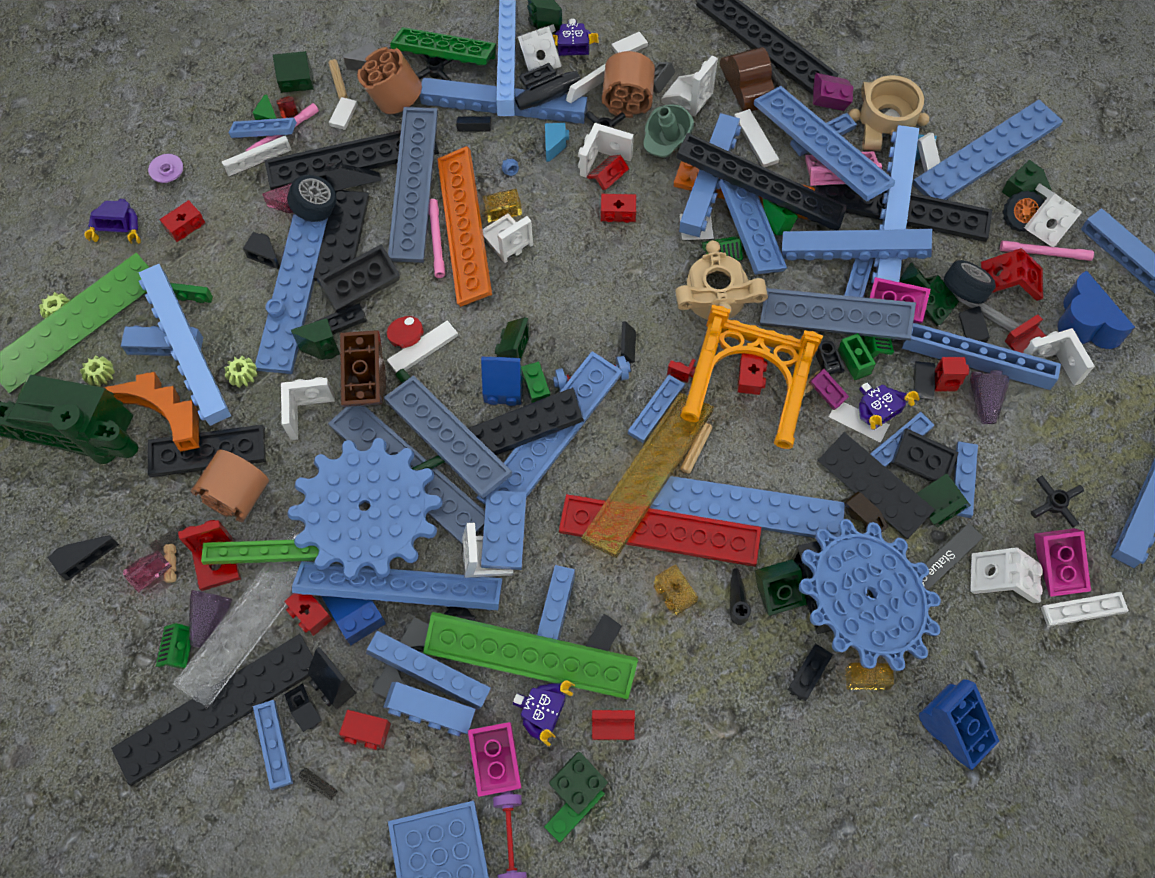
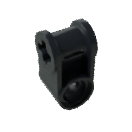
M823 340L816 351V358L821 370L825 369L829 375L844 373V363L839 356L836 345L831 340Z

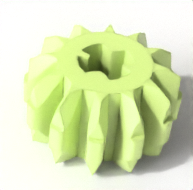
M54 292L52 296L47 294V299H41L42 304L38 305L40 314L46 319L70 300L62 293L58 295Z
M95 355L94 359L88 358L87 363H82L84 367L80 370L82 379L89 385L101 387L103 383L108 385V380H113L112 375L115 374L113 364L105 357L99 358Z
M241 356L240 359L234 357L233 362L228 361L229 366L224 367L225 377L231 385H236L240 388L243 384L248 387V382L254 383L253 377H257V367L250 358L245 359L244 356Z

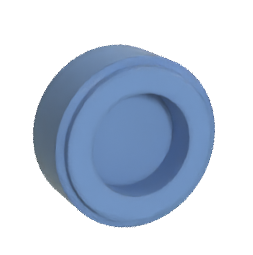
M273 298L266 303V310L270 316L279 317L285 312V305L281 299Z

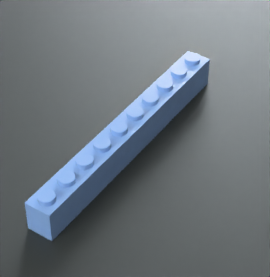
M499 0L497 116L515 115L516 0Z
M898 125L896 132H892L891 142H893V147H890L888 156L891 157V162H888L886 172L895 180V184L883 195L882 203L885 204V207L881 210L880 219H883V221L879 225L878 230L906 229L919 128ZM875 258L873 267H876V272L872 274L871 283H874L875 277L899 282L902 259Z
M160 264L138 272L141 277L139 283L144 291L147 290L145 297L149 304H153L154 307L151 310L156 319H160L158 325L161 331L167 335L164 339L167 345L173 348L170 352L174 360L180 363L177 368L182 376L185 375L187 379L184 380L187 389L193 392L191 399L195 406L198 405L200 408L197 412L201 420H206L211 426L230 417L231 414L164 270Z

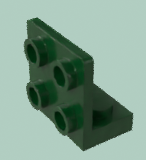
M935 275L926 278L930 285L928 289L931 290L925 312L936 326H939L957 306L959 300L947 288L941 277Z
M948 474L943 475L916 493L935 509L929 516V519L937 528L971 506Z

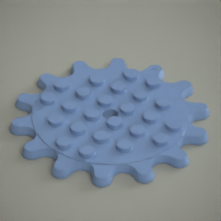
M376 438L370 449L359 451L353 441L346 440L341 446L342 455L339 458L329 459L323 454L317 455L314 459V464L318 468V474L311 479L301 477L295 481L296 490L305 495V500L299 505L291 506L287 514L291 520L302 521L305 524V529L295 537L294 543L298 548H306L308 546L318 548L319 553L314 561V565L318 570H325L330 564L339 562L344 567V578L350 581L349 579L353 581L358 577L359 571L365 566L372 567L377 577L386 578L390 575V562L393 558H403L407 563L417 561L419 555L414 548V541L419 537L430 539L436 536L437 528L426 520V515L431 510L441 508L443 501L441 497L429 495L425 492L427 483L434 479V472L429 468L418 471L411 468L410 464L414 458L412 449L404 448L396 455H389L386 452L387 444L385 440ZM364 502L370 504V508L366 511L359 509Z
M843 519L839 524V537L831 535L826 529H819L815 538L821 547V552L816 553L812 550H805L801 556L802 562L811 569L813 578L803 579L799 584V590L801 593L812 596L815 599L817 609L811 613L810 622L816 626L825 624L832 629L834 633L833 650L842 653L849 646L855 648L859 653L862 667L872 669L876 666L878 656L885 658L890 668L894 671H901L905 668L903 658L905 651L911 653L916 659L926 658L928 650L922 642L921 637L923 633L929 636H937L941 630L938 623L932 620L928 614V609L940 605L941 599L937 593L928 591L923 586L922 580L929 574L927 565L922 562L913 564L906 558L907 542L902 538L895 539L893 543L886 542L882 538L881 528L877 523H869L866 533L862 534L856 531L850 520ZM867 590L872 592L873 598L866 596Z

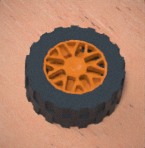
M1024 191L1013 195L1004 204L1003 219L1006 221L1007 226L1019 232L1027 231L1024 227L1044 203V199L1033 191Z

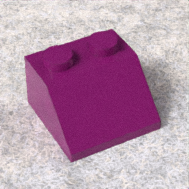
M815 73L813 105L845 111L853 102L852 84L847 79Z

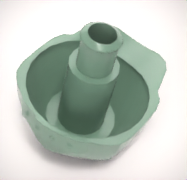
M664 105L654 109L645 125L646 134L643 142L645 150L657 157H669L676 149L681 147L686 134H692L694 128L693 117L680 105Z

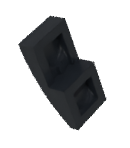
M915 361L914 391L918 393L919 399L933 400L935 391V363Z

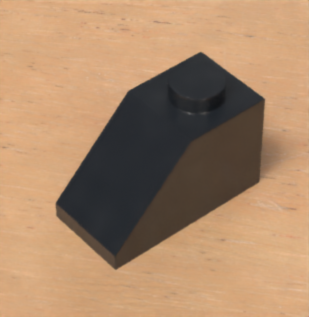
M253 232L243 247L247 258L279 269L280 265L270 238L266 234Z
M303 683L284 694L290 712L303 732L314 728L322 721L319 711Z

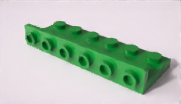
M402 27L390 42L391 49L397 48L401 52L408 51L413 54H425L429 57H442L446 60H460L463 63L471 62L477 65H487L490 59L494 60L496 58V43Z

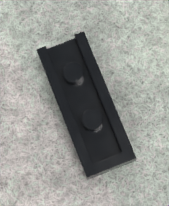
M360 303L319 319H328L333 334L367 321Z
M815 643L787 689L791 692L790 694L798 696L797 699L800 701L802 699L806 701L834 654Z

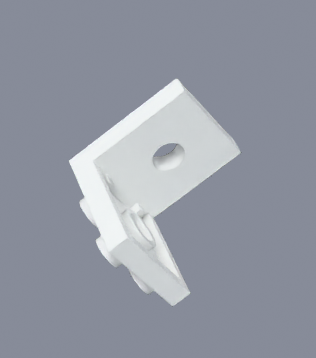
M554 24L518 37L528 71L550 63L553 69L562 66L552 32L556 31ZM538 50L545 52L543 60L537 58Z
M594 123L590 134H587L585 137L584 146L580 147L578 152L580 176L587 178L598 152L610 156L621 155L624 160L631 161L633 157L634 134Z
M1039 183L1035 190L1046 196L1047 199L1024 228L1045 243L1055 247L1082 211ZM1054 219L1053 226L1047 227V221Z
M506 214L482 229L484 240L504 263L508 262L507 258L512 254L517 256L522 253V248L526 245L533 246L532 223L528 216L515 222L509 214Z
M1073 328L1059 333L1055 331L1043 338L1036 337L1030 341L1028 347L1023 351L1024 354L1042 359L1056 355L1074 386L1081 384L1095 367Z
M327 378L298 379L293 382L281 383L282 426L290 440H298L299 405L335 402V395Z
M467 523L462 537L463 562L465 564L464 578L512 576L513 569L481 568L483 536H476L475 523Z
M1017 547L972 553L970 591L974 594L1014 590L1030 602L1039 603L1041 602L1043 592L1041 586L1043 569L1039 562ZM992 567H995V568H996L995 573H994L993 575L989 576V575H988L989 570H990Z

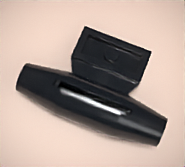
M550 63L542 65L519 76L526 90L515 97L516 105L519 110L540 106L568 93L570 86L581 80L577 71L556 75V71Z

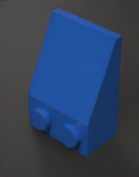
M481 356L484 403L490 405L506 404L508 406L521 405L523 378L520 358Z
M321 596L350 646L386 624L372 600Z

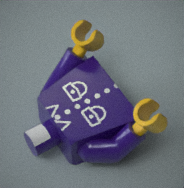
M569 19L567 24H562L560 30L553 35L555 45L558 46L559 56L589 55V45L599 43L598 33H591L585 29L583 23H577L576 19Z
M125 199L104 201L91 212L88 225L90 229L84 233L87 240L90 241L92 237L94 242L98 241L99 236L95 231L128 232L130 230L131 233L127 236L129 242L132 244V239L136 238V242L140 244L141 239L136 233L138 231V217L134 209L130 207V203Z
M867 382L859 388L860 392L864 395L859 403L860 420L870 425L872 430H875L902 413L907 402L910 406H914V400H920L919 395L916 391L904 393L885 385H880L873 389Z
M566 680L562 683H551L532 688L528 697L519 693L516 694L513 705L523 709L521 719L523 720V726L531 737L542 741L547 746L551 745L547 740L549 737H556L552 732L566 701V696L563 694L572 696L573 693L568 691L571 686H575V684Z

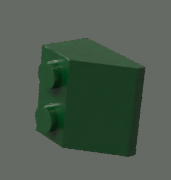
M528 0V21L531 26L538 30L554 24L556 31L552 33L560 30L562 25V8L555 0Z
M306 51L273 54L276 79L281 93L314 90L313 72Z
M1029 160L1007 180L1002 193L1011 198L1019 192L1033 191L1044 199L1046 196L1035 190L1038 184H1042L1051 191L1052 189L1044 169Z
M523 317L507 323L506 329H502L501 342L495 348L497 357L520 358V361L522 360L530 338L528 318Z
M327 318L291 329L300 351L321 360L332 359L340 355Z
M793 559L754 570L757 588L768 616L807 605L806 595L799 590V584L803 580L802 571Z

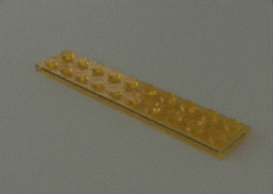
M679 393L581 537L582 542L615 558L618 557L714 411L713 406L703 402L699 421H686L681 418L680 414L688 396Z

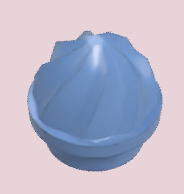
M507 158L501 165L503 173L509 176L515 175L519 170L515 159Z

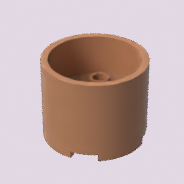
M383 47L372 52L365 58L366 63L363 67L358 69L357 77L359 82L378 108L386 114L402 112L403 107H410L421 93L422 83L397 48L388 49Z
M633 51L616 53L607 60L604 72L602 104H605L610 113L617 116L623 112L626 118H633L635 114L642 112L645 114L650 110L653 101L655 77L653 62L647 56Z
M218 450L191 489V493L195 496L199 494L202 503L226 517L235 516L237 517L235 520L244 522L269 483V479L261 470L245 459L231 452Z

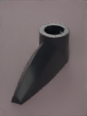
M734 568L730 584V617L733 623L742 625L747 622L751 609L747 604L745 588L739 569ZM741 610V612L744 613V615L740 616V614L737 613V611Z

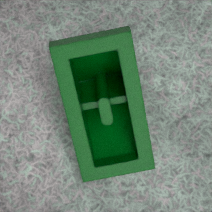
M267 94L262 97L253 111L255 120L277 119Z

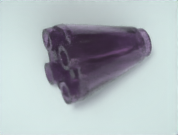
M993 370L990 371V374H983V372L971 373L970 385L978 417L981 419L980 423L996 424L997 419H999L1010 383V378L1007 375H1003V371Z
M196 590L191 591L189 609L190 646L206 649L207 644H210L231 606V598Z

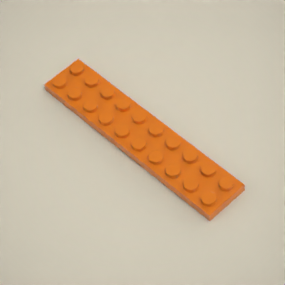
M468 146L437 159L456 300L460 307L492 295L471 150Z

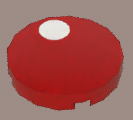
M413 316L398 318L387 329L389 342L393 346H400L401 348H407L418 343L421 335L424 333L422 323Z

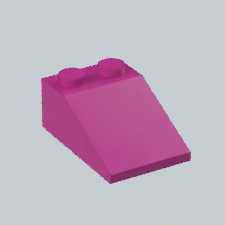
M875 277L870 298L916 302L913 323H923L931 289Z
M1072 528L1035 533L1036 553L1043 569V577L1049 596L1091 591L1084 531Z
M511 722L468 730L478 797L521 789Z

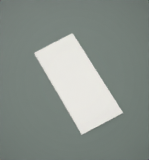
M845 402L837 409H832L829 415L830 418L880 443L890 424L884 423L877 429L872 430L870 425L860 420L859 409Z

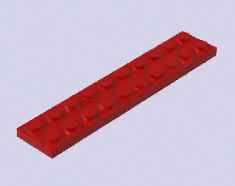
M566 494L559 533L756 567L761 527Z

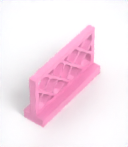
M874 151L861 152L882 169V164L878 163ZM805 155V162L810 176V186L846 184L826 166L822 165L813 155Z

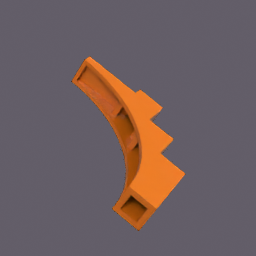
M155 372L136 375V381L103 387L112 392L114 397L123 402V404L144 406L164 416L170 423L173 442L180 452L199 448V414L197 407L192 400L180 402V396L174 386L161 388V381Z

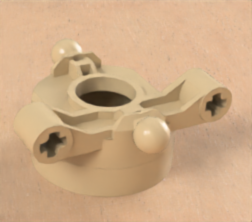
M895 75L883 76L873 82H863L861 89L863 105L861 111L855 108L851 109L848 113L855 122L861 120V123L864 124L862 151L880 152L882 133L892 135V132H896L898 125L916 127V124L925 126L929 122V115L921 113L924 106L922 90L913 81ZM884 108L894 109L899 113L900 117L885 115L880 110Z
M714 240L709 241L706 245L708 254L703 255L701 259L692 265L687 278V285L680 286L675 290L679 309H691L695 314L707 320L712 304L730 309L728 317L730 319L742 310L745 303H760L768 298L765 280L762 278L749 280L740 262L726 256V253L719 252L720 244ZM713 273L723 274L730 278L731 283L724 289H714L708 285L706 277Z

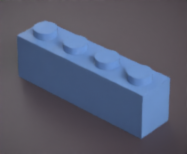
M135 325L125 327L121 347L127 355L172 356L170 351L173 350L172 346L169 347L164 339L167 336L166 333L162 332L158 326L141 327ZM190 327L201 349L203 336L197 328Z
M555 565L537 633L538 636L556 640L560 639L575 579V569Z
M399 682L391 683L383 708L389 709L388 713L400 717L401 714L409 716L408 720L420 724L422 720L428 722V727L440 730L443 727L449 729V734L460 737V734H468L475 708Z

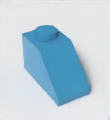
M545 123L546 162H550L566 148V140H569V130H566L565 123Z

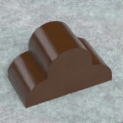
M760 47L720 59V67L742 111L748 109L751 111L758 110L754 106V100L774 90L771 80V61L766 49Z
M379 331L340 333L341 406L382 404L383 394L386 393V370L382 357Z

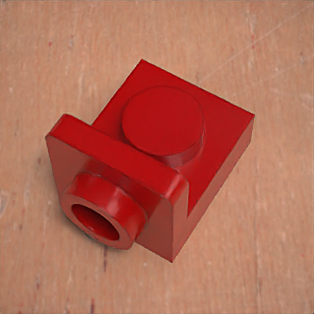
M692 359L689 367L681 362L671 360L668 365L667 375L688 383L690 377L693 378L696 360Z

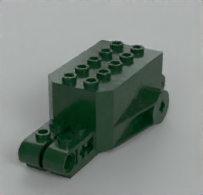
M30 374L15 403L0 401V437L88 456L99 464L109 463L116 456L131 458L138 452V444L126 432L134 415L123 406V402L117 400L114 394L106 388Z

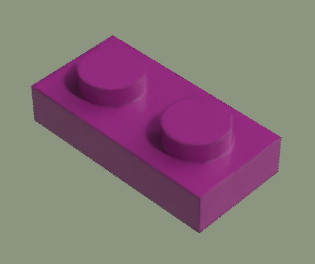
M822 369L809 381L812 387L833 410L837 409L849 397L825 369Z

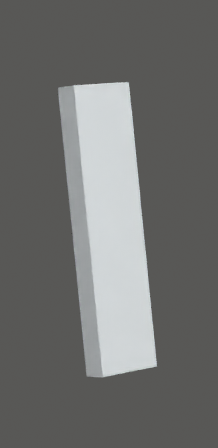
M605 64L571 85L566 101L572 103L603 83Z
M748 109L734 114V117L740 118L739 126H742L741 131L761 166L765 168L777 164L779 158L751 110Z
M285 135L224 160L222 164L228 176L263 163L265 162L264 160H269L289 152L291 147Z
M447 320L422 336L418 343L404 348L388 358L387 362L395 373L400 369L406 371L458 337V332Z
M1122 592L1043 605L1041 607L1047 627L1128 612Z

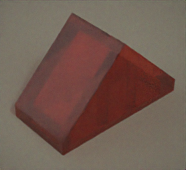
M295 95L276 100L282 118H293L299 114Z

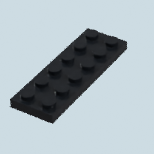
M335 191L337 197L336 204L327 219L314 273L315 281L318 282L317 278L356 258L370 197L368 192Z
M572 387L468 429L495 455L584 422L576 392Z
M262 424L199 433V448L181 452L173 442V436L148 440V476L151 478L203 471L218 450L231 452L251 464L266 462L265 427Z
M845 432L818 459L819 463L854 493L861 492L881 511L884 519L907 540L935 511L933 507Z

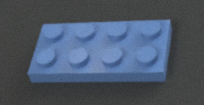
M493 490L486 496L481 568L522 570L526 492Z

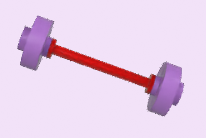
M513 791L501 792L500 796L493 797V807L502 808L506 814L509 869H506L505 874L498 875V878H527L526 872H518L517 868H514L511 811H513V807L522 805L521 795L513 794Z

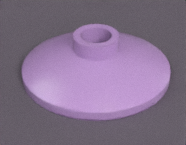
M163 154L151 161L148 172L154 181L168 183L181 175L183 163L176 155Z

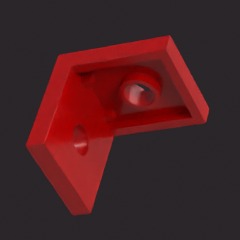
M1022 248L981 261V268L990 274L995 281L996 287L992 293L1020 285L1036 301L1043 299V268ZM1000 270H1003L999 276H996Z
M209 520L202 525L189 526L178 532L179 539L192 552L198 585L201 591L241 579L238 563L221 564L218 570H212L213 564L203 565L201 562L203 543L233 542L232 536L219 520Z

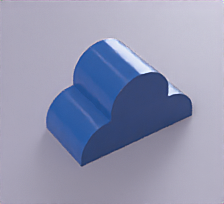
M1088 271L1083 272L1065 296L1063 302L1065 312L1060 317L1057 325L1059 332L1073 328L1082 344L1091 341L1096 346L1104 349H1113L1120 346L1135 328Z
M963 679L957 685L948 684L919 713L920 721L927 731L945 744L951 754L970 770H973L999 742L976 683L970 680Z

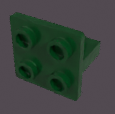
M577 752L549 781V785L555 790L554 793L565 801L577 814H580L608 783L581 752Z

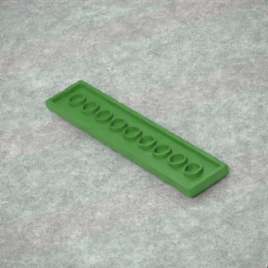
M137 252L0 351V384L8 393H12L24 384L30 374L36 375L147 293V290L144 291L139 283L141 277L138 272L148 269L149 266Z
M436 612L431 614L423 650L424 654L553 683H562L568 680L575 684V686L571 687L624 699L629 698L638 663V658Z

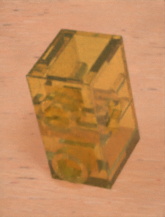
M517 189L482 196L488 222L497 221L506 214H509L511 217L522 215Z
M676 564L655 576V590L659 595L662 594L664 596L667 608L671 612L674 611L676 616L697 603L698 596Z
M849 663L845 668L847 689L889 690L894 685L893 670L888 663H876V666L872 669L862 667L861 663Z

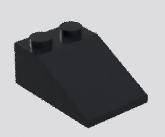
M318 647L315 650L308 671V675L311 677L309 683L316 691L319 689L324 695L321 698L328 707L333 705L337 710L353 697L356 692L323 650Z

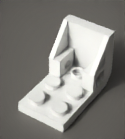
M711 56L708 61H704L700 71L695 74L679 76L661 98V103L665 105H680L691 116H696L713 94L718 58Z

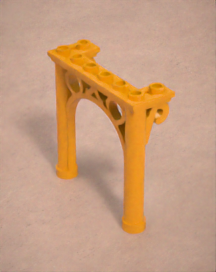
M712 304L706 324L707 331L687 401L680 414L681 418L689 422L699 421L711 373L717 362L732 354L747 353L757 355L772 362L785 377L787 393L774 444L783 449L793 448L795 441L794 432L812 358L821 343L823 335L817 334L814 331L804 330L801 339H797L791 335H783L773 330L761 329L755 325L743 324L737 320L728 319L730 309ZM726 337L735 338L739 341V345L731 347L724 339ZM744 340H748V341L753 342V343H747L746 346H743V345H744ZM718 344H720L723 351L715 356ZM766 346L775 348L773 353H770L771 349ZM777 353H788L791 355L792 359L789 361H782L778 357ZM795 365L793 375H791L788 367Z

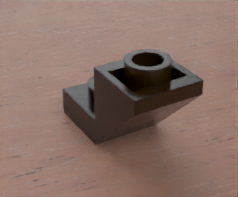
M861 492L855 493L844 502L851 519L862 521L865 529L871 522L877 523L880 526L881 533L888 528L881 511Z

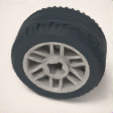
M315 175L297 177L292 182L287 195L288 205L293 213L311 222L327 219L334 209L337 198L331 184Z
M964 260L955 261L944 276V283L951 292L974 304L986 302L996 287L995 281L990 274L979 266Z

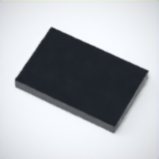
M905 428L891 464L933 483L945 474L951 476L959 452Z

